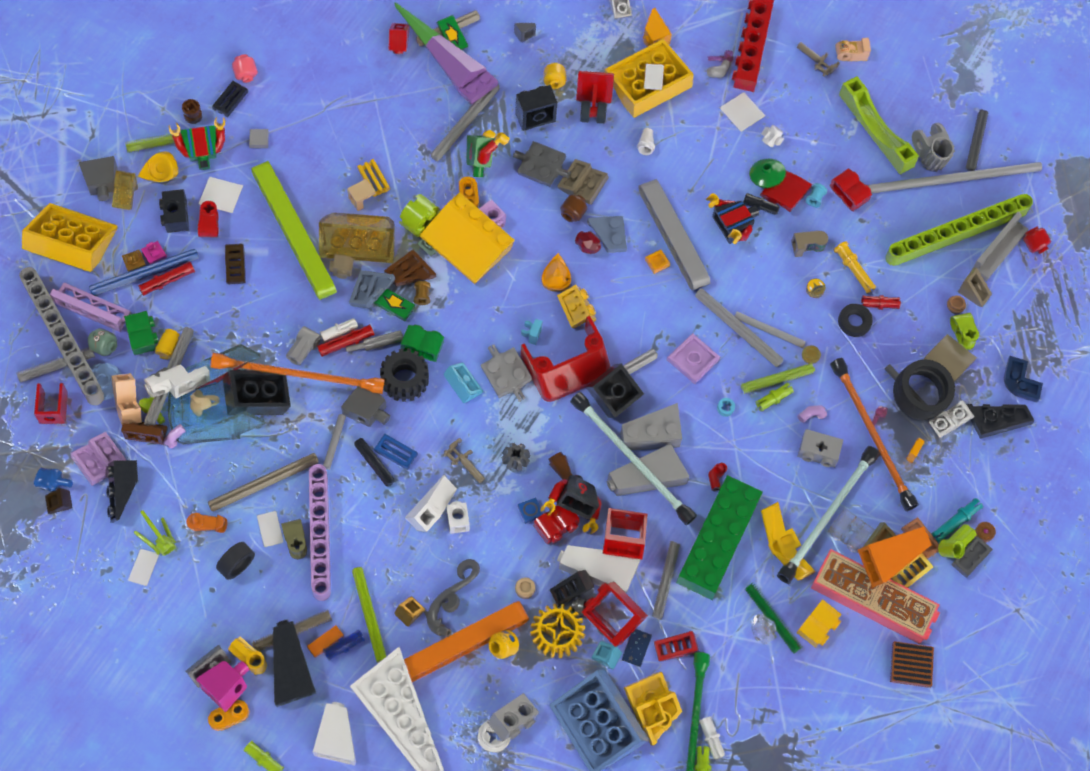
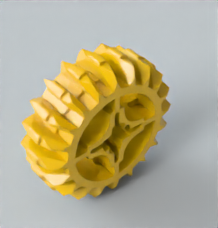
M553 604V609H550L548 605L545 606L546 613L543 610H539V616H534L533 618L536 623H531V628L534 630L530 632V635L535 637L532 640L533 644L539 643L537 650L544 648V655L551 652V658H554L555 653H558V657L561 659L563 652L569 657L571 654L570 649L576 652L577 646L582 645L580 639L585 637V634L582 633L585 630V626L580 625L583 623V619H576L579 615L578 611L572 614V607L564 610V604H561L560 609L557 608V604ZM557 617L554 623L544 624L548 619ZM563 618L571 623L574 630H570V627L564 625ZM560 623V634H558V637L556 639L555 630L556 628H558V624ZM542 632L552 637V644L543 637ZM569 637L572 638L569 642L562 645H558L561 639H568Z

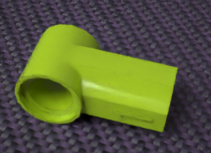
M963 524L949 539H943L939 543V554L949 558L963 557L965 548L977 535L975 530L969 525Z

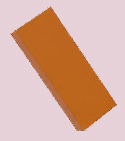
M335 625L310 643L307 648L316 658L342 639L344 635Z

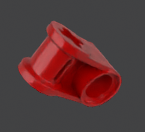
M205 201L200 206L198 237L218 238L219 215L217 206L213 201Z

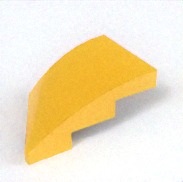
M660 671L624 687L634 714L652 746L657 743L663 732L668 730L672 721L677 719L682 712L676 693L669 691L663 673Z

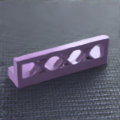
M66 283L62 284L59 291L53 289L50 293L54 304L119 332L125 325L124 316L131 315V311ZM66 289L73 292L74 297L65 294ZM80 299H90L91 304L85 303ZM104 305L107 307V311L99 309L97 306ZM120 312L124 315L121 319L113 314Z

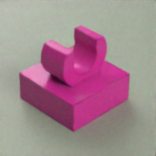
M152 241L141 249L149 264L167 258L158 241L154 243Z

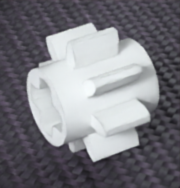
M774 125L770 128L765 127L761 133L764 136L762 141L770 147H774V145L780 146L784 140L781 137L783 131Z

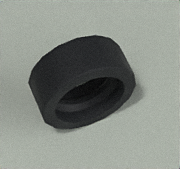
M239 542L223 554L217 562L216 569L226 580H231L250 565L255 553L245 542Z

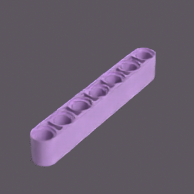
M315 464L309 469L311 588L315 599L324 601L331 595L328 475L323 465ZM317 473L323 474L321 478H314V475ZM319 491L324 493L321 497L314 496ZM318 510H323L324 514H322L321 516H316L315 512ZM318 529L325 530L321 535L315 534ZM318 548L325 549L322 554L315 553ZM318 567L326 568L323 573L316 572ZM319 586L326 587V590L322 593L316 591Z

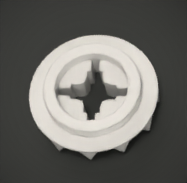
M488 721L484 722L478 731L479 744L485 751L493 753L503 751L509 745L510 737L503 742L501 739H495L490 743L491 736L489 733L495 732L487 723Z

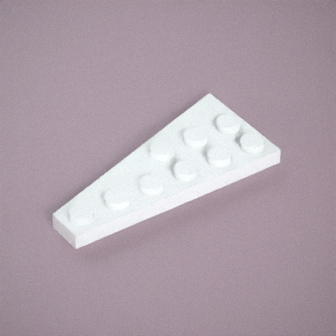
M398 647L354 682L350 688L415 771H444L400 647Z

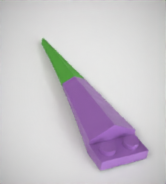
M394 2L395 8L430 51L459 94L471 105L499 85L498 80L483 65Z

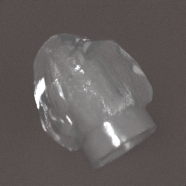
M763 614L755 615L751 626L754 638L757 641L761 640L763 645L777 638L775 623Z

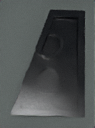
M966 404L974 415L970 420L980 439L1032 425L1034 422L1027 405L1003 404L1002 406H990V404H983L982 406H973V404Z

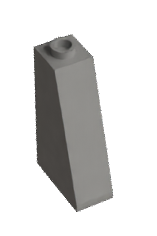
M671 444L639 458L644 466L666 488L688 483L690 476ZM632 462L610 472L606 481L610 491H614L616 496L657 489Z

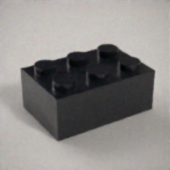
M230 370L223 378L227 415H283L291 407L287 376L284 374L260 372L259 370Z

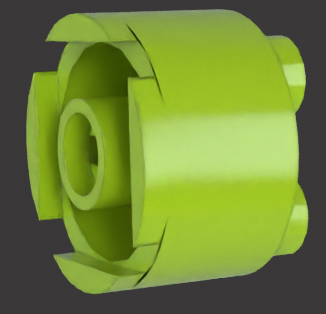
M422 194L416 195L417 199L414 202L410 200L400 214L402 221H399L400 225L416 237H420L423 230L440 212V208Z

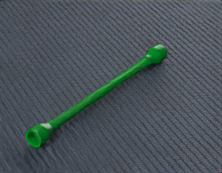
M703 652L694 653L693 665L696 682L686 771H694L703 680L710 663V654Z

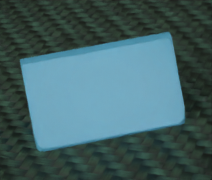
M463 362L451 365L445 371L444 377L463 403L472 400L484 392Z

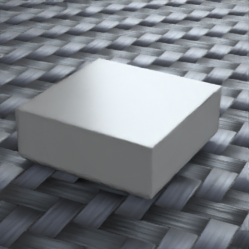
M250 129V148H268V129Z

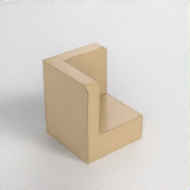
M367 179L347 188L348 198L357 211L364 208L363 201L375 195V190Z

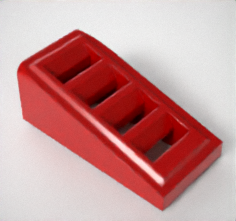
M693 631L654 641L659 662L699 652ZM686 639L690 640L691 648L687 647ZM677 641L682 642L683 650L680 651ZM673 642L675 648L674 653H672L669 643ZM663 644H665V646H666V650H667V654H666V655L663 654V650H662V646H661V645H663Z

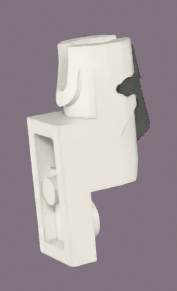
M177 365L170 369L164 367L144 379L146 383L145 389L152 398L170 391L176 399L209 382L210 373L206 366L195 369L190 373L182 365Z

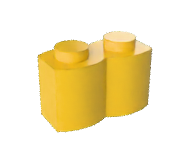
M822 599L796 633L815 648L818 644L823 646L830 637L827 635L829 630L835 631L842 622L839 620L842 614Z

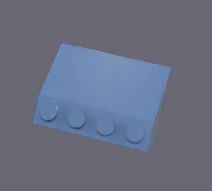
M606 670L595 671L549 705L589 771H602L649 741V738Z

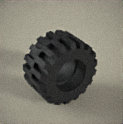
M399 349V352L393 351L391 356L387 355L385 361L381 363L380 376L384 379L383 390L387 392L390 398L394 396L396 401L399 398L402 399V402H406V399L413 401L415 396L419 398L421 392L424 393L426 391V386L429 384L428 364L423 356L419 357L418 352L412 353L411 349H407V351ZM403 369L411 370L416 374L409 381H399L394 377L398 371Z

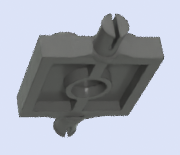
M533 141L525 154L517 150L513 154L514 158L522 160L517 171L518 175L551 187L553 181L559 175L567 179L571 176V171L562 169V164L566 159L565 153Z

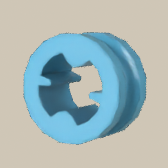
M729 398L721 399L717 406L718 413L725 417L730 416L735 409L734 402ZM723 404H726V406L727 404L730 405L729 411L722 409Z

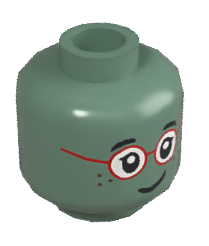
M99 328L89 334L88 346L93 352L101 356H108L116 350L117 338L113 333Z

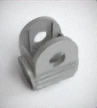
M938 122L932 124L931 136L926 137L923 130H916L912 134L913 146L921 158L923 167L931 170V172L942 170L954 156L953 153L955 152V146H953L952 141L949 139L946 129Z

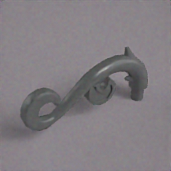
M466 559L462 561L457 567V575L462 581L444 590L432 602L428 612L424 611L428 627L436 635H444L446 637L451 635V629L441 624V618L438 620V611L441 606L449 613L454 612L458 608L460 599L455 593L474 580L480 572L479 564L475 560ZM467 569H472L470 576L465 578L464 572Z

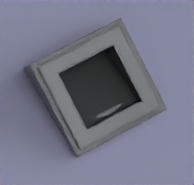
M515 23L514 34L520 42H523L536 35V24Z

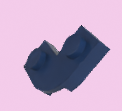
M1009 356L1004 373L1006 388L1015 396L1038 402L1043 383L1025 378L1028 361Z

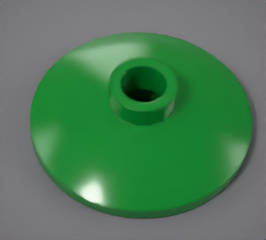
M767 158L754 163L750 168L749 175L755 185L770 188L777 186L784 180L786 170L780 161Z

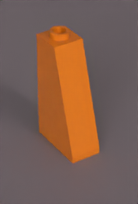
M923 526L858 549L872 588L890 580L930 547L931 542Z

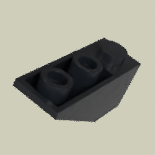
M113 460L106 466L105 474L109 480L106 495L110 506L107 508V515L110 518V523L120 519L138 481L137 460Z

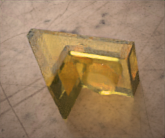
M116 170L112 207L132 210L134 191L138 190L135 173Z

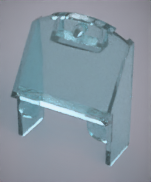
M242 344L220 353L237 361L239 360V362L249 361L250 363L261 358L260 353ZM210 357L184 369L190 373L195 369L206 366L209 370L211 381L233 368H210L212 358ZM223 380L215 385L197 389L204 396L215 395L220 399L219 404L203 410L201 416H196L190 408V395L196 390L176 399L169 391L168 419L170 428L173 430L181 424L186 429V432L176 439L181 444L240 439V434L265 425V420L247 411L236 415H227Z

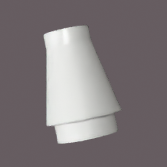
M650 128L643 129L637 145L638 151L642 155H650L655 150L653 130Z

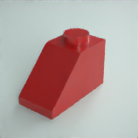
M392 23L389 29V51H393L395 54H403V51H407L409 24Z

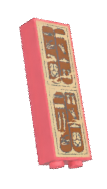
M832 549L828 552L811 586V589L918 644L924 639L927 640L932 632V629L929 627L932 622H936L940 614L937 611L940 604L891 579L872 588L863 565Z

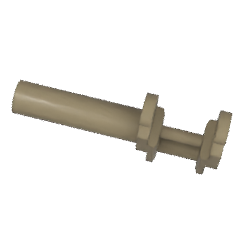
M802 42L797 46L799 50L818 63L814 65V70L819 69L823 72L824 77L829 75V73L831 74L840 64L837 61L836 64L829 66L824 62L828 56L827 52L820 57ZM823 64V65L826 66L828 69H827V70L823 69V68L821 67V65Z
M457 439L449 445L448 450L444 451L443 456H447L452 461V466L457 465L460 461L479 483H482L485 480L484 476L467 459L468 455H471L473 451L469 450L465 454H460L455 447H457L458 443L462 442V439ZM453 451L458 455L456 459L450 454Z

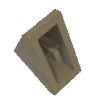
M976 267L972 269L958 293L979 307H983L992 295Z

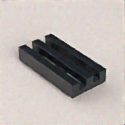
M232 81L212 105L213 110H218L220 114L223 113L228 118L248 93V89ZM227 98V101L222 105V107H220L223 101Z

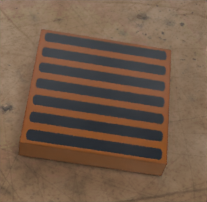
M894 641L892 643L890 682L931 688L934 647Z

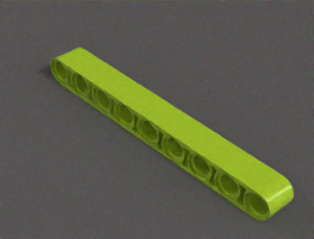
M269 161L252 167V174L317 298L321 300L337 293L328 271Z
M1020 194L890 245L885 256L886 262L896 266L1008 223L1017 212L1022 214L1021 217H1024L1031 208L1033 199L1028 194Z

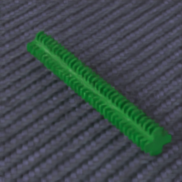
M751 583L745 589L747 594H749L756 606L766 616L779 636L783 638L782 640L786 642L785 644L789 646L788 648L792 650L791 652L795 654L802 648L800 647L801 644L798 645L800 642L797 643L795 641L797 638L794 639L792 637V632L790 630L787 631L789 628L786 629L784 627L786 624L783 625V620L780 621L781 618L777 617L778 614L774 613L775 610L772 611V606L769 607V602L766 603V598L763 599V594L760 595V590L757 591V586L754 587L755 584Z

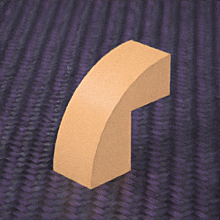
M131 373L111 376L115 405L121 424H129L130 422L142 423L141 408L136 401L134 377Z

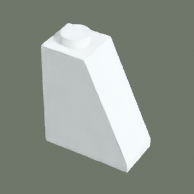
M338 702L326 703L313 754L316 757L355 766L356 759L347 708L344 707V704Z

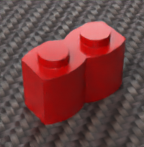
M849 168L833 178L830 183L833 192L842 199L851 211H855L868 202L872 196L870 187L859 180L858 174Z
M556 505L555 510L550 515H548L549 511L534 520L533 524L546 544L551 542L554 544L563 537L562 534L575 531L579 527L580 518L577 514Z

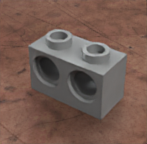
M523 693L493 713L487 723L502 742L509 737L512 740L521 733L520 730L522 728L528 729L536 722L535 717L539 711Z

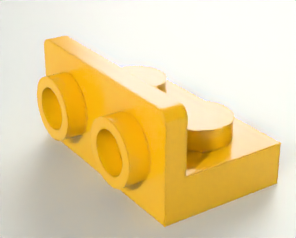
M574 285L557 295L573 329L585 323L586 317L589 315L593 322L596 321L594 315L596 314L595 308L592 304H589L587 300L589 295L584 288Z

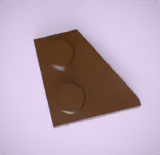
M411 250L384 270V273L394 275L395 281L393 284L396 287L436 277V273L414 250Z

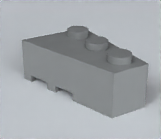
M678 403L622 424L620 432L621 441L630 450L660 449L669 444L673 448L680 447L682 433Z

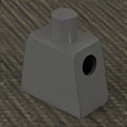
M110 156L79 162L90 195H97L99 201L108 200L109 192L117 190L118 167L115 157Z
M359 386L341 406L343 415L368 427L375 420L385 425L390 418V415L384 411L386 408L385 399L380 394L372 393Z

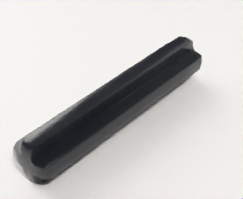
M363 438L354 442L355 447L385 486L389 487L395 482L394 477Z

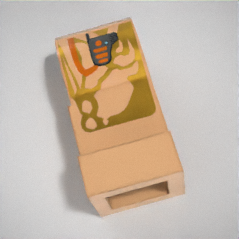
M862 38L861 41L843 40L835 45L837 59L840 61H867L871 52L869 38Z

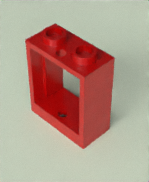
M608 508L603 554L642 560L648 514ZM611 527L640 531L639 538L612 535L610 532Z
M613 581L608 584L605 582L597 590L599 594L595 598L591 597L584 604L586 608L582 613L617 647L634 632L648 615ZM610 592L634 614L619 632L595 610Z

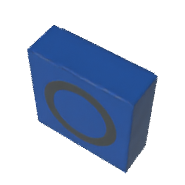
M536 497L519 503L517 506L524 523L536 520L543 514Z

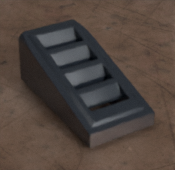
M582 570L549 590L557 606L561 607V604H566L594 588V584L588 572ZM560 588L565 596V599H563L559 591Z

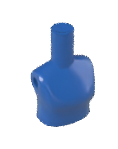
M41 467L34 479L35 487L51 492L55 491L58 485L69 488L73 485V480L62 478V471L59 469H45Z

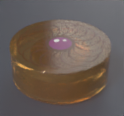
M981 522L975 528L976 537L978 536L985 543L990 542L995 537V527L989 522Z

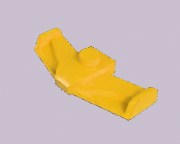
M776 502L762 509L761 514L769 543L768 547L772 554L785 565L797 554L796 549L802 545L793 528L785 531L779 502ZM802 558L800 565L797 567L795 575L797 581L816 573L804 558Z

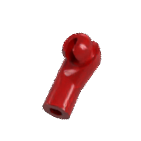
M725 463L716 464L708 473L712 491H717L721 488L719 479L727 471Z

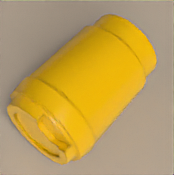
M166 329L155 348V354H158L162 359L169 360L179 341L180 334L175 330Z

